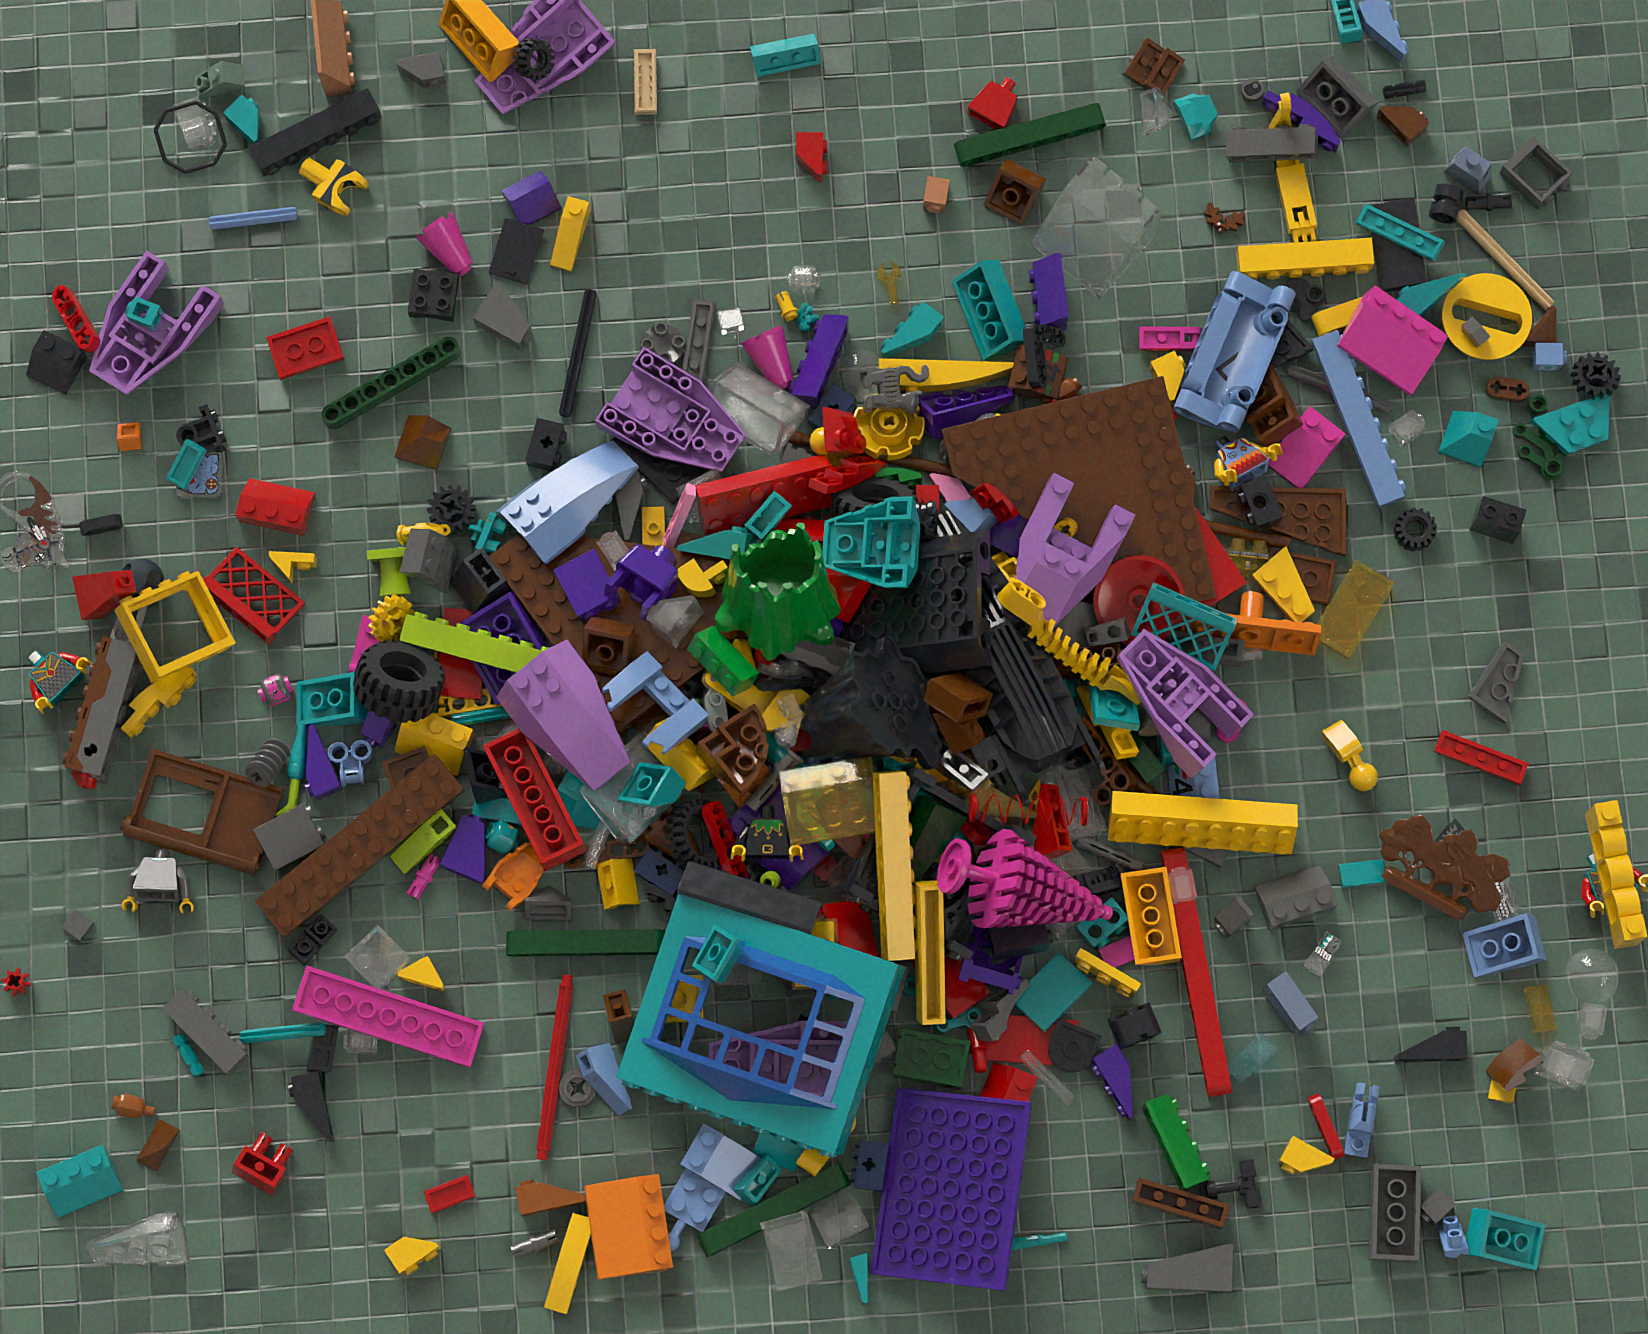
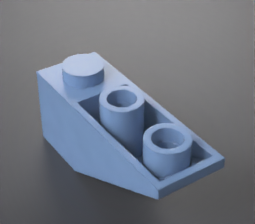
M1365 0L1359 2L1356 10L1363 30L1396 59L1403 62L1407 55L1408 47L1405 40H1401L1398 22L1392 18L1390 2L1386 0Z
M610 1043L590 1047L578 1053L576 1058L584 1079L618 1116L631 1110L630 1096L627 1094L625 1086L621 1084L622 1080L616 1078L619 1068Z

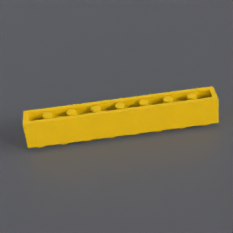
M900 770L873 772L881 958L887 961L915 959V952L918 950L917 940L914 938V929L917 926L916 917L913 915V906H915V894L912 892L914 871L911 869L910 859H913V848L909 840V836L912 835V825L908 819V813L911 812V802L907 798L910 779L906 772Z

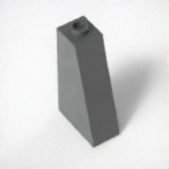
M1233 1244L1217 1246L1148 1263L1146 1269L1141 1271V1283H1145V1289L1231 1293Z

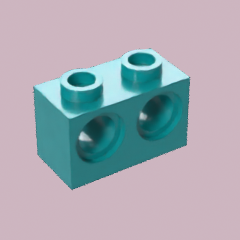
M1112 897L1102 905L1112 908L1113 913L1119 918L1117 923L1111 924L1107 920L1098 917L1095 921L1084 920L1075 927V930L1091 950L1096 947L1100 950L1110 942L1108 938L1112 934L1116 933L1119 935L1128 927L1126 925L1128 922L1127 915ZM1096 927L1100 930L1101 936L1092 938L1088 930Z

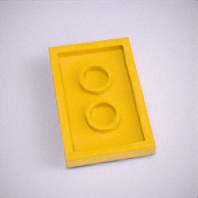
M1080 948L1073 963L1077 965L1076 968L1084 974L1092 973L1097 976L1096 980L1105 986L1111 984L1117 988L1116 992L1123 997L1128 998L1131 996L1134 998L1141 985L1140 982Z

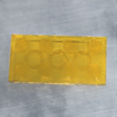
M1355 560L1317 625H1322L1319 643L1349 660L1395 582L1360 561Z

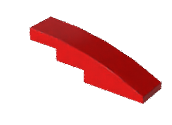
M869 455L841 458L839 467L826 468L824 477L810 478L808 487L824 494L839 492L868 479L885 467L886 462Z

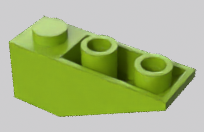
M441 809L423 823L390 858L405 875L452 837L457 827Z

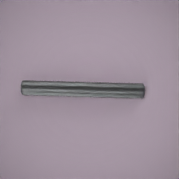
M1294 364L1289 365L1286 372L1288 377L1331 393L1325 376ZM1363 391L1365 397L1369 396L1374 410L1385 414L1391 413L1393 402Z

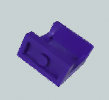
M595 549L554 569L581 622L589 621L591 616L597 617L598 613L604 610L614 609L622 601L617 591L611 598L604 595L605 585L609 580V576Z

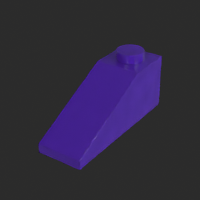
M312 724L309 726L306 764L308 783L305 784L309 796L314 795L318 801L343 789L317 729Z

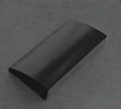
M1415 198L1372 205L1374 208L1419 228ZM1372 233L1378 283L1381 290L1384 292L1398 291L1406 286L1411 287L1426 283L1422 256Z

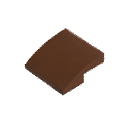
M1146 37L1122 75L1141 87L1163 97L1185 62V59L1169 48L1164 49Z
M1520 1038L1504 1049L1493 1060L1486 1073L1507 1092L1525 1082L1526 1079L1523 1073L1543 1063V1060L1535 1049Z

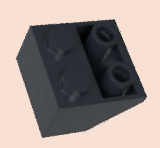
M482 547L462 561L450 580L452 587L473 614L512 591L505 577Z

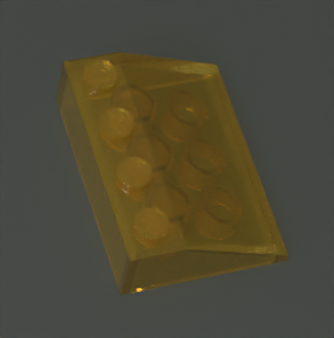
M871 756L779 772L791 846L875 832L874 767Z

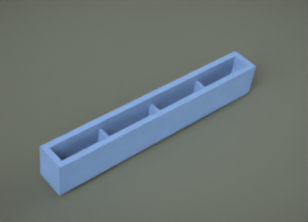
M1336 330L1312 339L1311 344L1372 496L1379 509L1403 500L1405 497L1404 493L1407 490L1403 480H1398L1395 472L1398 471L1395 460L1390 459L1387 453L1390 450L1386 438L1382 439L1379 430H1381V425L1378 418H1373L1370 411L1373 409L1369 396L1365 397L1362 391L1365 388L1361 376H1356L1354 368H1356L1354 358L1351 355L1348 356L1347 352L1337 346L1342 335Z

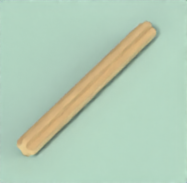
M1464 209L1459 211L1457 222L1545 311L1550 309L1554 304V300Z

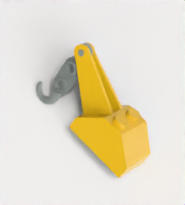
M709 672L705 673L702 677L704 686L708 688V692L704 696L705 711L709 714L707 726L712 733L717 730L719 725L728 720L726 702L739 712L755 703L765 721L767 728L765 733L799 729L797 724L805 716V711L801 713L798 710V705L809 697L802 689L793 690L792 688L762 692L752 685L750 689L732 697Z

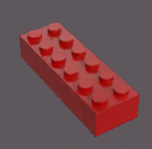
M821 454L695 485L700 526L706 536L725 530H732L733 526L745 528V524L774 491L792 505L784 518L831 507L832 493L824 494L808 487L810 478L824 477L825 469L832 466L826 455Z
M518 728L483 745L485 753L544 872L586 852L584 843L532 740Z

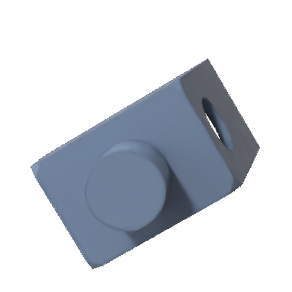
M1464 147L1454 156L1444 170V173L1479 195L1491 179L1492 164L1470 148Z

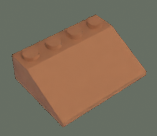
M311 0L317 71L325 95L352 94L351 86L355 85L354 72H350L349 66L353 65L352 51L348 52L347 44H351L350 31H346L345 25L349 23L348 10H344L342 3L337 0Z

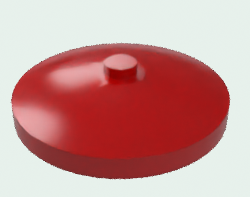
M1132 555L1117 560L1108 567L1103 579L1095 587L1093 605L1099 624L1127 617L1131 634L1153 582L1185 596L1183 584L1179 576L1168 564L1152 556ZM1150 600L1148 609L1151 616L1162 612L1160 604ZM1177 611L1168 613L1172 625L1181 621V613ZM1164 615L1153 619L1157 630L1168 627ZM1150 621L1141 623L1137 630L1142 632L1145 629L1150 633L1154 632ZM1171 630L1160 633V638L1162 640L1166 639L1172 634ZM1131 635L1128 640L1120 641V643L1129 645L1136 637Z

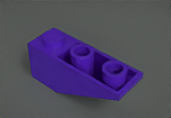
M1116 1044L1094 1057L1091 1069L1097 1078L1102 1077L1106 1084L1103 1088L1110 1098H1115L1118 1103L1115 1107L1122 1118L1126 1116L1129 1121L1133 1117L1129 1063Z

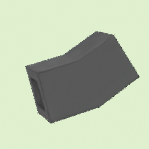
M1473 316L1462 324L1461 331L1471 340L1476 348L1490 338V335Z

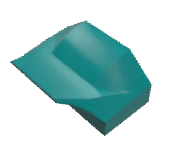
M1193 93L1173 101V105L1190 142L1211 134L1212 125L1218 117V113L1209 95H1196Z

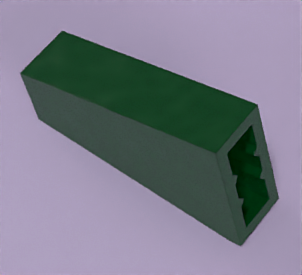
M923 796L910 820L912 835L909 836V840L913 848V859H910L911 869L914 871V882H917L968 818L951 807Z

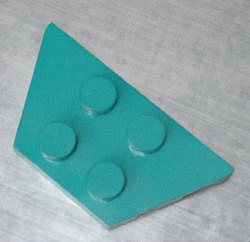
M1606 394L1605 398L1601 399L1598 395L1595 400L1590 398L1535 417L1530 422L1534 427L1537 425L1546 433L1545 437L1555 443L1558 449L1565 455H1569L1608 440L1610 396Z

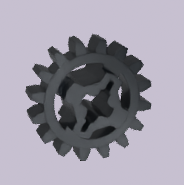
M1599 352L1596 353L1595 357H1592L1591 353H1587L1586 359L1580 356L1578 362L1574 363L1570 377H1573L1572 385H1578L1576 391L1580 392L1583 390V397L1590 394L1592 400H1595L1596 395H1599L1601 399H1604L1606 394L1611 396L1613 391L1617 390L1621 375L1618 374L1620 368L1613 367L1616 362L1615 360L1609 362L1607 360L1608 355L1601 358Z
M449 484L448 490L441 486V493L433 492L432 494L435 499H428L429 505L432 506L427 508V512L432 514L429 520L430 522L436 521L435 524L438 525L447 524L452 534H455V529L457 528L463 532V525L469 527V519H475V514L472 513V511L477 510L476 505L472 504L475 500L473 496L468 497V490L461 492L460 485L456 487V490L452 488L451 484ZM460 499L464 500L467 509H465L463 506H460ZM452 506H455L456 510H452L449 513L447 508L451 509ZM437 510L443 513V520L438 517Z

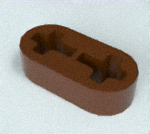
M1494 377L1488 381L1485 392L1489 398L1494 400L1519 403L1527 398L1529 386L1521 380ZM1498 384V388L1505 390H1499L1498 393H1494V389L1490 387ZM1516 387H1520V390L1524 393L1516 396L1517 393L1515 391L1509 390H1515Z

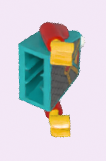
M39 651L33 652L28 658V661L35 667L29 673L32 678L29 685L32 699L39 712L44 714L43 709L46 706L50 708L55 707L85 677L83 675L87 674L85 668L91 665L92 662L85 657L81 658L64 652L58 654L50 652L46 657Z
M1594 854L1586 858L1592 870L1583 876L1581 898L1590 909V916L1595 918V911H1600L1604 915L1605 904ZM1632 867L1635 888L1637 889L1640 884L1641 890L1647 892L1645 884L1648 883V875H1644Z

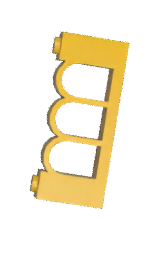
M1618 801L1597 803L1586 812L1585 818L1614 949L1636 946L1648 936L1643 914H1641L1639 896L1634 886L1632 864L1627 855V842L1622 827Z

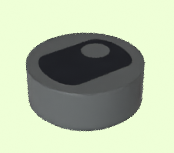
M1254 78L1246 80L1241 88L1242 97L1249 102L1258 101L1263 95V84Z

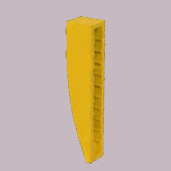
M879 358L880 369L895 368L903 365L909 366L916 374H920L922 365H927L929 377L924 382L917 383L911 381L905 374L900 376V391L905 393L910 391H946L978 385L1011 374L1014 362Z

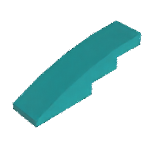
M775 491L745 524L746 533L752 534L751 544L762 543L771 531H774L792 507L790 503Z
M499 798L476 804V801L474 802L472 814L485 820L496 822L503 820L510 825L521 826L509 799Z

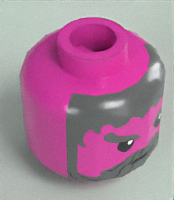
M276 673L261 680V688L258 689L262 702L267 701L270 706H276L290 700V693H293V689L287 676L283 677L282 674Z

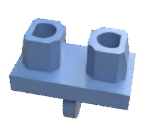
M1457 1216L1442 1217V1225H1437V1233L1445 1257L1457 1258L1461 1253L1464 1255L1469 1254V1248L1461 1224L1458 1223Z

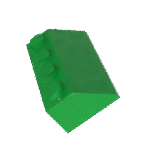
M1169 1094L1145 1102L1142 1110L1179 1189L1187 1191L1206 1182L1209 1179L1207 1175L1210 1174V1171L1205 1161L1201 1162L1197 1155L1200 1153L1195 1140L1191 1141L1187 1134L1190 1129L1186 1120L1180 1119L1177 1113L1180 1108L1174 1097L1170 1098Z

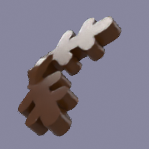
M1212 203L1207 204V210L1204 211V216L1208 217L1206 223L1214 225L1218 229L1219 234L1229 229L1237 231L1238 225H1244L1245 212H1240L1238 215L1236 212H1233L1232 219L1226 216L1224 224L1220 223L1223 215L1219 214L1217 216L1220 208H1214Z

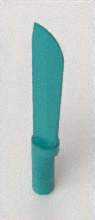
M1066 1232L1045 1236L1038 1234L1014 1238L1012 1251L1067 1241Z

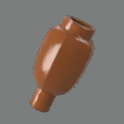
M1067 377L1062 381L1058 401L1078 395V390L1082 389L1076 377ZM1042 399L1044 404L1052 402L1050 399Z
M123 1093L120 1096L115 1095L111 1109H114L119 1116L127 1118H140L143 1115L153 1117L155 1107L147 1106L142 1098Z

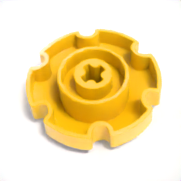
M917 406L915 414L908 415L907 412L901 409L884 410L879 408H872L869 413H864L863 407H857L854 416L857 421L858 431L866 438L867 442L864 452L874 458L885 455L887 460H898L912 453V445H920L924 436L925 421L924 417L918 416L920 412L919 406Z

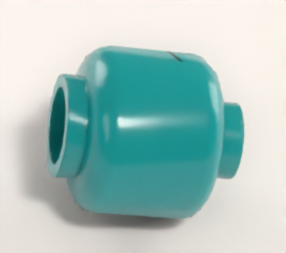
M499 820L496 823L492 822L485 832L487 846L501 854H506L510 850L514 851L519 845L520 839L518 838L517 828L503 820Z

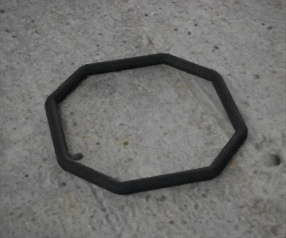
M194 100L166 108L154 127L155 138L163 162L182 173H190L215 166L227 146L218 113L199 101ZM197 105L214 115L223 144L213 162L183 169L166 159L158 129L168 112Z

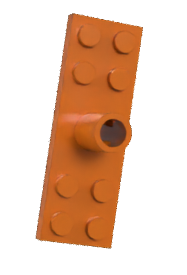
M1250 591L1241 595L1240 615L1227 614L1238 619L1229 639L1244 640L1246 648L1315 656L1322 625L1312 622H1292L1288 619L1275 620L1263 618L1264 596L1258 592ZM1198 620L1189 623L1192 632L1198 633L1205 630L1202 622ZM1185 624L1181 626L1180 631L1188 632ZM1218 629L1210 632L1211 636L1216 638H1225L1226 635L1225 632Z

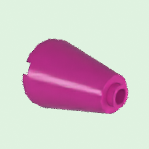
M453 212L448 213L450 218L440 217L422 230L424 235L420 236L417 234L415 237L449 271L463 276L472 270L470 266L473 264L455 215Z
M782 326L772 328L741 343L743 349L772 388L778 387L780 391L791 385L790 381L793 380V374Z

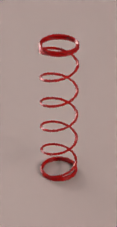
M972 793L970 795L969 819L971 823L976 821V811H978L980 822H984L989 802L993 796L997 800L1003 824L1006 822L1014 797H1017L1025 825L1028 823L1031 808L1036 798L1040 800L1046 825L1050 823L1052 811L1058 798L1062 801L1068 826L1071 825L1079 799H1082L1080 807L1081 826H1086L1088 822L1087 797H1079L1076 800L1070 821L1068 820L1064 800L1060 796L1056 797L1047 821L1042 799L1036 795L1030 804L1025 821L1023 807L1016 794L1010 799L1004 820L999 799L995 794L989 797L982 819L976 794Z

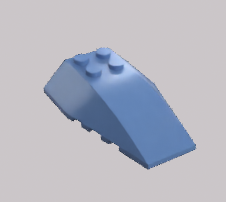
M612 440L572 459L529 484L499 508L496 513L508 526H512L527 541L532 551L546 565L586 532L585 527L590 521L594 522L600 509L612 501V495L617 489H622L639 467Z

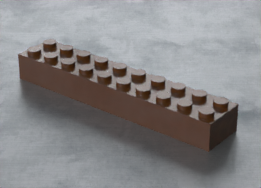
M433 754L255 900L256 904L283 937L290 936L409 838L423 823L439 810H443L466 790L436 754Z

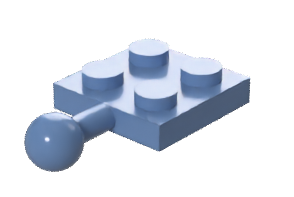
M687 1169L684 1170L664 1205L665 1213L678 1219L672 1231L668 1233L671 1251L679 1247V1235L685 1225L692 1227L700 1233L704 1232L726 1194L724 1190Z

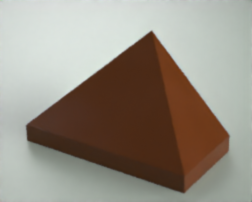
M1552 306L1529 332L1522 346L1534 347L1535 343H1556V307Z
M159 1119L140 1152L137 1161L158 1171L180 1130Z

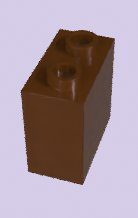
M955 672L931 678L926 686L923 701L955 723H960L986 716L993 694L961 672Z

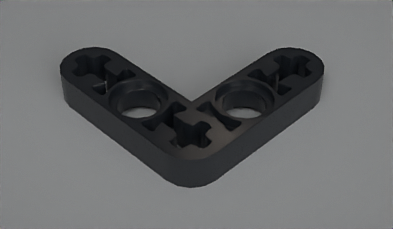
M1038 323L1026 325L1023 328V340L1028 382L1034 390L1045 388L1048 384L1044 348L1054 349L1063 347L1066 342L1065 334L1062 328Z

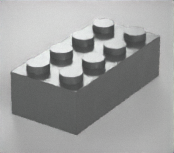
M1373 1164L1371 1166L1368 1261L1416 1263L1419 1261L1421 1166Z

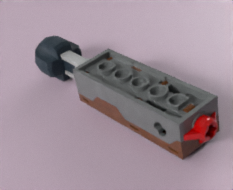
M134 559L122 569V571L132 570L136 592L132 595L133 598L140 596L139 592L151 587L152 590L159 588L158 584L164 581L162 569L149 559ZM159 601L152 603L148 606L154 607L158 605ZM147 606L132 612L140 630ZM118 617L116 618L110 638L103 636L102 641L98 642L96 646V662L91 664L89 670V677L91 679L89 685L84 687L82 694L84 702L82 707L78 708L76 714L77 726L76 729H72L69 742L72 743L69 751H66L63 757L64 767L73 776L77 786L89 790L95 789L97 782L108 785L123 734L121 727L127 721L130 711L129 704L133 700L142 670V664Z

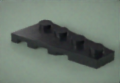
M1287 320L1270 361L1274 369L1313 352L1312 345L1289 320ZM1238 352L1215 369L1225 381H1227L1228 376L1222 369L1236 359Z

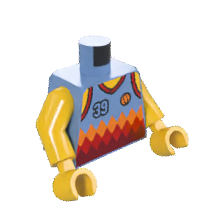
M1223 436L1216 442L1220 450L1217 452L1216 461L1214 462L1215 478L1224 482L1225 486H1229L1230 490L1234 491L1241 484L1252 481L1266 473L1269 459L1276 461V455H1283L1280 444L1263 447L1249 442L1245 438H1240L1232 443L1227 436Z

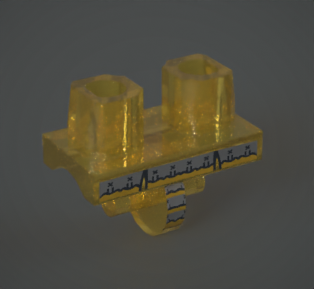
M1233 538L1227 554L1232 561H1240L1236 562L1235 566L1237 569H1244V576H1249V570H1258L1259 564L1252 563H1267L1269 553H1267L1266 541H1254L1253 551L1244 550V539Z

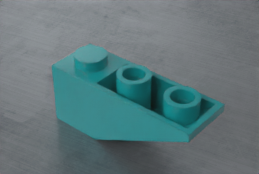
M924 301L919 306L915 305L908 314L910 317L905 323L903 321L900 322L894 330L896 334L892 339L887 338L881 345V358H889L929 341L944 324V317Z

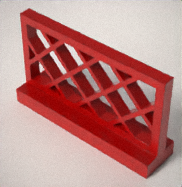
M238 547L208 577L205 576L203 578L213 600L268 645L275 640V636L305 605L301 598ZM238 555L245 561V567L231 568V561ZM258 571L262 575V581L248 582V572ZM245 572L246 582L232 583V573ZM219 573H229L230 583L220 584L215 578ZM275 585L279 588V595L265 596V586ZM262 586L263 596L249 597V587ZM246 587L247 597L237 598L233 595L232 588ZM292 599L297 605L293 609L283 610L282 600ZM279 600L280 610L266 611V601ZM263 601L264 611L254 612L250 609V602ZM280 615L281 622L274 628L267 622V616Z

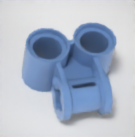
M358 740L353 743L351 750H348L346 745L341 742L333 743L328 749V756L334 765L340 766L341 786L346 787V784L354 783L365 785L363 764L369 763L374 755L370 744L365 740ZM365 747L368 749V753L364 757L356 755L359 748ZM337 750L345 751L342 759L334 758V753Z

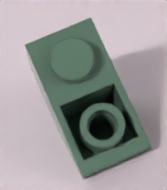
M220 61L195 76L198 98L230 94L245 86L241 64Z

